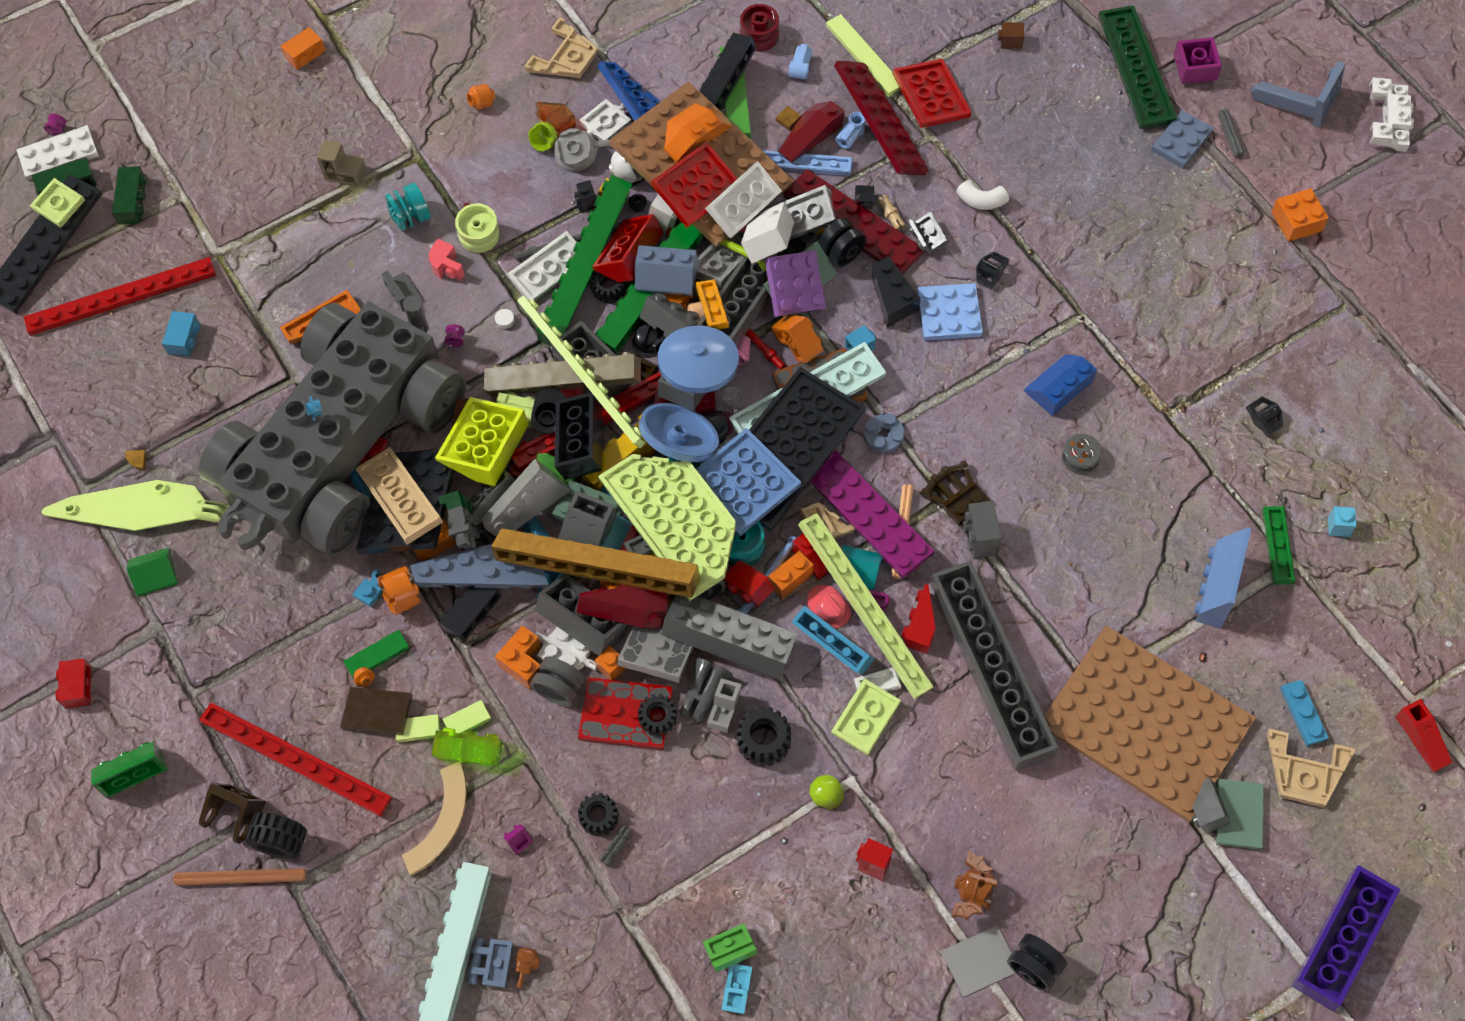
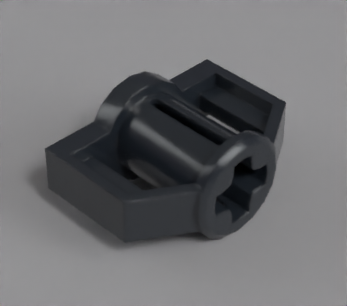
M995 251L982 257L976 267L977 283L992 290L996 282L1003 275L1005 268L1009 264V259ZM992 258L1002 264L998 266L988 261V259ZM980 271L993 279L989 281L978 275V272Z
M1261 396L1245 407L1251 415L1254 425L1261 429L1266 437L1283 426L1282 410L1276 402ZM1262 403L1268 405L1259 412L1255 409ZM1277 417L1278 422L1269 428L1267 423Z

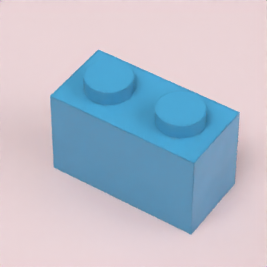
M172 311L162 342L167 354L191 355L192 349L196 345V335L201 329V324L195 313Z

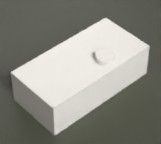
M785 202L758 213L748 222L741 244L751 263L787 248L794 220Z

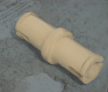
M887 195L883 196L884 201L880 197L878 204L884 211L885 218L891 222L895 229L900 231L899 227H901L903 230L906 224L898 214L899 210L897 207L893 206Z

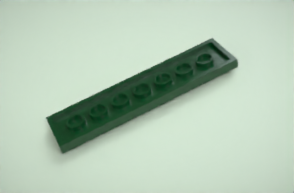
M1134 5L1099 11L1100 23L1139 128L1171 124L1172 121L1177 120Z

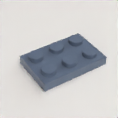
M1181 110L1177 115V120L1172 121L1154 143L1151 151L1183 169L1211 135L1214 128Z

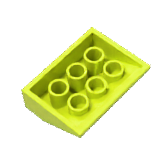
M470 397L436 455V461L476 482L496 486L529 425L524 409Z

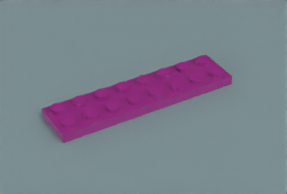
M835 450L810 483L902 579L933 556L934 550Z

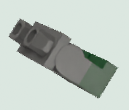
M459 491L440 496V505L447 509L449 514L447 520L451 528L448 529L449 536L455 539L459 548L463 547L464 551L477 548L476 539L480 538V534L477 531L470 500Z

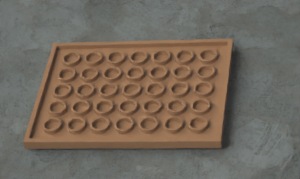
M688 81L611 138L609 145L641 176L651 183L653 179L676 164L664 151L667 121L695 103L719 112L721 111ZM723 114L732 124V127L708 142V144L737 178L758 161L782 190L771 201L773 202L794 184V180ZM709 213L693 224L716 247L728 238V235Z
M1107 625L1044 715L1048 727L1055 738L1188 823L1192 820V816L1195 815L1193 804L1204 780L1210 777L1214 783L1216 782L1256 719L1250 713Z

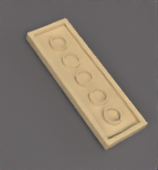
M391 447L355 468L407 545L443 522Z

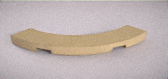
M460 761L440 770L444 785V799L442 810L435 826L421 843L402 854L410 876L421 872L431 865L449 847L460 828L466 808L467 789L465 774Z

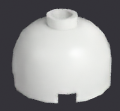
M616 151L613 153L611 164H609L612 175L630 183L642 180L643 176Z

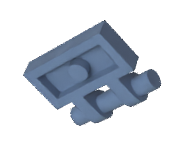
M476 938L475 946H472L471 950L473 956L471 967H468L467 975H469L467 984L476 985L478 977L482 976L483 986L506 989L514 946L513 941L490 939L489 948L483 947L485 939ZM482 956H487L485 968H480Z

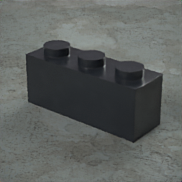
M468 586L463 596H459L456 599L453 608L442 616L440 624L443 631L463 644L502 597L499 588H475V586Z

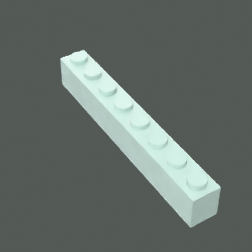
M463 862L462 868L457 870L455 878L457 886L450 894L449 902L452 904L450 911H447L444 916L443 924L445 929L444 933H441L438 938V954L432 959L431 969H433L431 978H428L426 981L425 992L427 994L425 1001H421L418 1014L421 1015L419 1021L453 1020L492 875L489 867Z

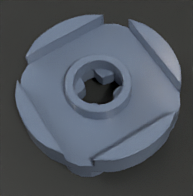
M893 414L877 415L866 422L864 440L870 449H875L885 454L894 452L901 446L904 438V427ZM881 431L888 432L887 437H884V435L879 434L881 433Z

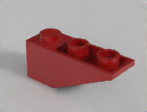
M925 583L924 589H919L915 600L918 602L917 607H912L908 618L911 620L910 625H905L901 637L904 638L906 647L928 654L936 627L929 584Z
M1422 699L1403 707L1395 718L1434 773L1451 764L1452 760L1436 721Z

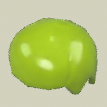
M549 122L537 123L528 132V140L536 151L543 152L552 148L558 138L554 126Z
M831 775L816 777L810 785L809 794L817 806L832 810L840 806L844 800L845 791L841 783Z

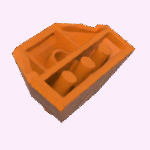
M695 103L667 121L664 151L677 163L705 142H710L731 128L732 124L721 112Z

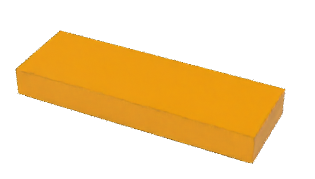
M715 279L696 282V289L708 327L715 329L729 328V322Z

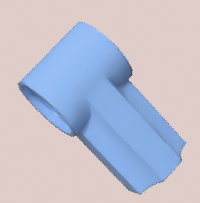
M801 44L797 46L794 59L789 65L788 77L807 80L812 48L808 45Z
M861 112L850 114L849 121L836 137V143H838L839 147L843 149L850 148L857 137L864 133L865 118Z

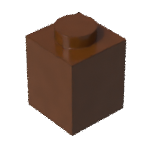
M1002 22L1001 30L997 32V41L1001 42V48H1023V22Z

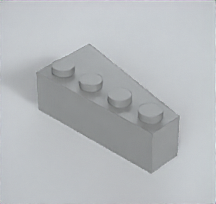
M534 459L482 517L485 529L496 537L501 528L508 530L518 529L569 493L570 489L567 483L549 468Z

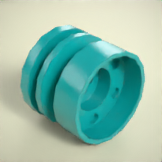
M415 182L403 186L404 196L402 197L397 190H394L395 200L390 193L384 195L387 210L393 222L396 223L401 231L406 230L404 221H406L410 228L413 227L412 217H415L419 223L431 219L426 201Z

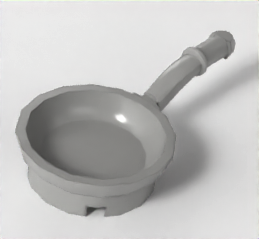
M568 129L562 132L555 142V158L564 170L581 172L593 164L599 150L598 148L611 147L609 145L610 140L597 142L586 131Z

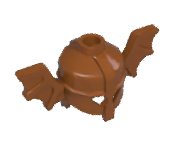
M971 850L968 851L965 864L972 869H969L962 877L957 875L954 889H957L959 892L960 900L964 903L954 904L952 918L963 917L965 920H968L973 914L982 915L983 910L981 908L990 910L992 901L990 896L993 894L992 887L997 885L998 880H995L993 875L990 874L993 868L985 864L984 856H977Z

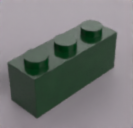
M87 158L32 175L37 194L39 195L54 178L63 183L69 174L93 187L97 186L93 169Z
M140 166L118 167L112 214L118 224L140 223L141 215L144 214L143 200L146 199L144 189L148 179Z

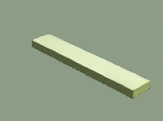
M841 14L826 22V27L854 59L868 66V70L876 79L878 86L888 97L900 91L892 71Z

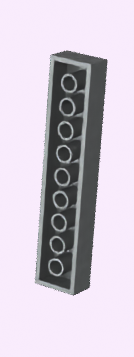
M745 256L719 292L729 322V328L718 330L728 335L736 347L771 297L764 286V283L768 281L767 272L761 269L759 263H751L750 259ZM703 315L696 326H708L705 315ZM663 376L658 380L659 397L692 411L696 409L706 394L679 390L670 385Z
M972 561L933 573L930 585L1014 770L1017 771L1055 757L1058 746Z

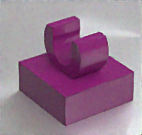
M522 824L514 825V829L509 833H504L503 837L516 856L534 842Z

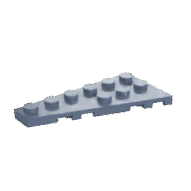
M492 544L410 565L417 587H442L443 585H455V587L464 588V586H475V588H509L513 586L522 587V589H530V587L545 589L548 587L543 569L496 561L491 547Z

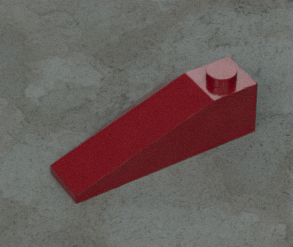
M833 101L815 104L802 114L778 153L789 162H794L843 127L845 111Z
M619 584L620 587L609 590L601 588L583 592L579 595L577 613L642 628H663L667 615V593Z

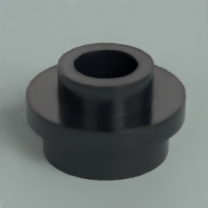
M642 194L632 195L628 200L629 207L635 212L643 211L647 206L646 197Z

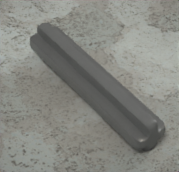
M1220 110L1218 116L1233 156L1241 157L1244 149L1229 110Z

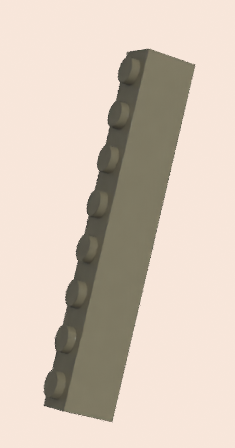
M624 352L618 356L604 354L603 357L598 358L595 356H585L583 359L585 362L583 366L586 370L588 368L592 370L597 376L594 380L598 384L601 382L604 386L641 383V359L632 352ZM550 359L546 363L531 361L526 365L511 363L510 366L505 367L502 365H492V368H484V392L490 396H498L500 392H513L515 394L535 393L547 387L558 390L588 388L566 360Z

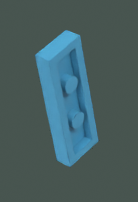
M1298 680L1282 685L1280 690L1306 747L1327 741L1329 739L1303 681Z

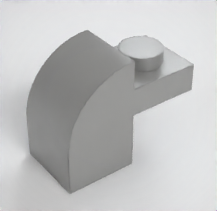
M721 678L714 695V706L707 721V727L728 733L731 722L736 715L742 684Z

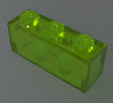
M443 727L442 731L436 730L432 757L499 767L503 741L498 739V735L485 733V737L476 736L477 732L464 730V734L455 733L456 729Z

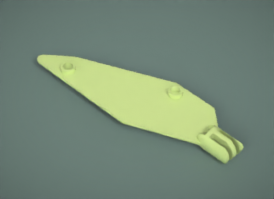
M154 480L72 496L43 508L42 514L48 517L138 531L196 519L219 523L229 505L205 500L195 486Z

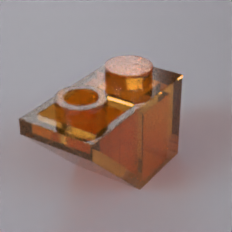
M535 103L537 118L541 122H549L554 126L558 138L562 132L576 127L575 115L565 104Z

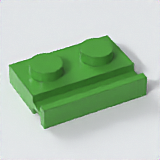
M741 924L703 941L715 972H719L758 954L745 924Z

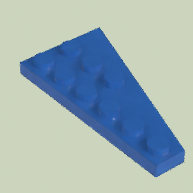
M599 62V70L635 121L661 102L649 91H643L641 89L642 85L639 82L632 81L629 78L630 74L616 62Z

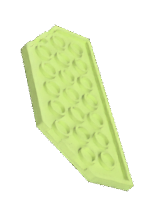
M632 454L598 476L601 483L656 557L698 564L700 581L693 597H687L689 601L725 578L736 529V521L691 462L670 461L668 458L660 457L645 458L641 457V455Z

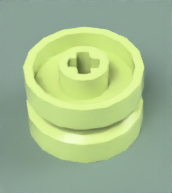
M480 203L470 204L458 212L455 226L459 241L466 250L474 253H484L491 250L497 244L500 238L497 217L490 207Z

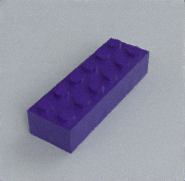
M1358 865L1350 873L1291 987L1333 1012L1339 1008L1400 889Z

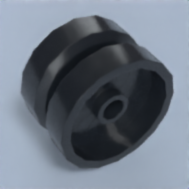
M846 218L834 221L819 239V244L824 253L838 268L850 264L861 253L866 243V236Z
M1025 934L1018 944L1020 950H1014L1007 963L1024 981L1039 990L1049 992L1056 981L1054 975L1062 973L1067 966V961L1060 952L1046 941L1035 935Z

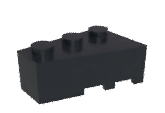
M888 256L873 264L871 278L877 298H879L886 327L888 328L918 312L920 296Z

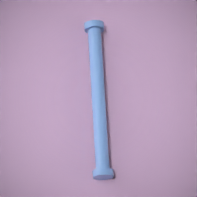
M789 535L787 538L788 542L765 573L766 577L780 567L792 550V541L796 539L795 536ZM745 602L742 608L737 611L748 615L754 604H747Z

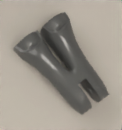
M697 658L694 662L691 683L681 706L680 715L688 718L694 706H697L693 715V721L701 723L714 700V695L721 678L730 681L733 674L722 666L715 664L713 668L709 661ZM712 671L711 676H710V678H709V680H708V682H707V685H706V687H705V689H704L702 695H700V694H701L702 687H703V685H704L706 679L708 678L710 672Z

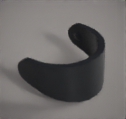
M711 411L702 415L715 426L719 443H723L727 435V421L724 415L719 411Z

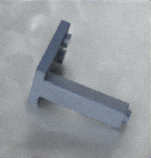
M1338 61L1335 68H1331L1328 75L1329 79L1318 98L1263 81L1259 84H1254L1251 94L1254 95L1255 101L1314 118L1313 126L1320 127L1341 90L1346 63Z

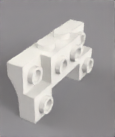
M1373 77L1369 85L1372 88L1370 99L1384 100L1383 123L1373 122L1370 128V132H1373L1370 144L1388 146L1396 151L1407 152L1410 145L1409 130H1412L1414 125V119L1411 118L1414 105L1411 103V96L1408 95V85L1392 84V79Z

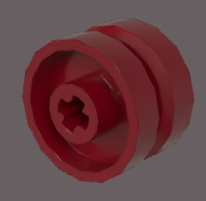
M765 4L751 5L743 10L740 15V34L753 38L756 51L769 50L779 40V15L774 8Z

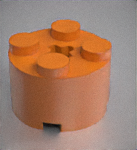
M406 566L377 578L379 588L384 587L382 589L384 593L382 594L383 598L394 615H398L421 603L418 596L420 594L419 589L415 583L411 584L409 580L411 576Z

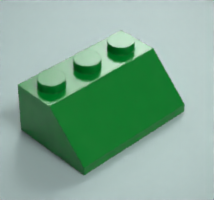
M154 741L146 742L133 751L123 752L117 758L101 762L97 767L91 769V783L102 795L108 798L168 769L160 748Z

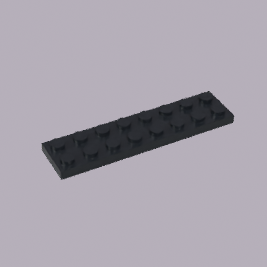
M70 174L67 176L63 184L83 196L85 201L61 228L42 215L37 217L0 268V306L15 314L18 312L101 197L102 192L99 189Z

